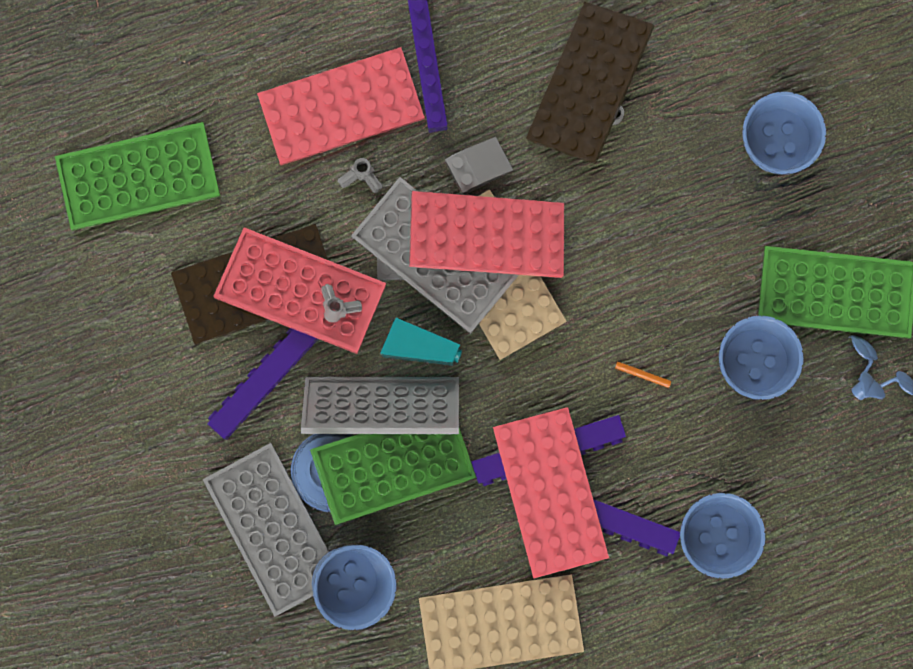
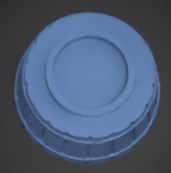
M776 92L759 99L748 111L742 130L744 147L750 159L759 168L775 174H792L809 167L821 154L826 140V127L820 111L817 110V107L810 100L792 92Z
M769 316L748 317V319H743L730 328L723 338L719 350L720 369L726 382L739 394L752 399H771L787 392L795 384L796 379L799 378L803 365L802 346L795 332L784 322Z
M313 434L297 448L291 464V479L300 498L310 507L322 512H330L310 450L354 435Z
M716 493L703 497L691 506L681 525L680 540L685 556L698 571L715 578H732L747 572L746 570L752 568L757 559L760 558L765 544V528L758 511L748 501L733 494Z
M347 545L336 548L323 556L313 572L312 591L315 604L323 617L339 628L347 630L367 628L381 620L380 618L386 615L394 601L396 592L394 570L387 558L371 547Z

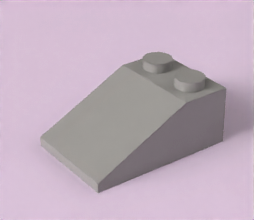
M496 137L464 149L445 159V164L462 195H466L513 171Z

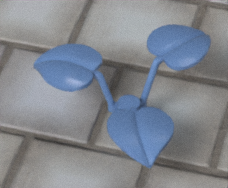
M854 335L849 336L856 351L863 358L868 359L867 367L860 374V378H858L859 382L851 389L856 398L859 400L868 397L883 399L885 392L882 387L892 382H899V386L905 392L913 395V380L902 371L896 373L897 377L882 384L877 383L867 373L873 360L878 359L875 349L863 338Z

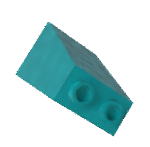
M395 318L381 350V356L384 358L453 366L454 362L458 363L462 354L460 344L398 318Z

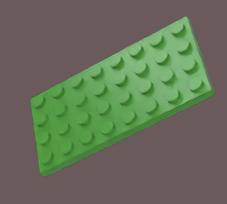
M204 122L55 156L72 231L220 196Z
M765 246L758 316L773 317L788 326L910 339L913 324V262Z
M460 428L459 434H357L310 450L335 525L476 478Z

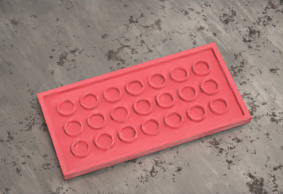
M401 47L257 93L280 165L425 119Z
M412 191L409 267L562 278L564 276V203Z
M243 228L216 289L214 298L358 354L386 283L250 229ZM325 284L331 285L335 296L343 300L344 303L360 301L362 303V311L346 314L338 322L327 321L324 317L325 309L323 302L325 300L321 287L325 286Z
M568 407L493 427L533 578L608 559L607 548Z

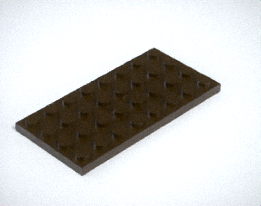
M584 2L526 139L596 164L653 32L654 24Z
M316 224L273 238L328 260ZM233 252L171 272L195 345L269 320L214 298L216 289Z

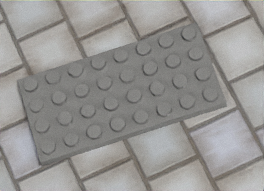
M399 177L351 237L471 334L519 275L409 267L411 193L417 190Z
M306 377L301 434H459V377Z
M272 443L204 478L203 481L273 615L277 616L312 597L313 572L318 562L329 551Z

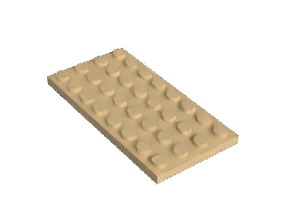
M490 190L479 195L483 197H494ZM519 275L479 325L499 360H502L567 321L540 276Z
M572 574L419 598L429 669H476L584 652Z

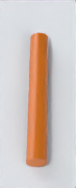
M618 361L615 365L617 370L667 388L670 387V380Z

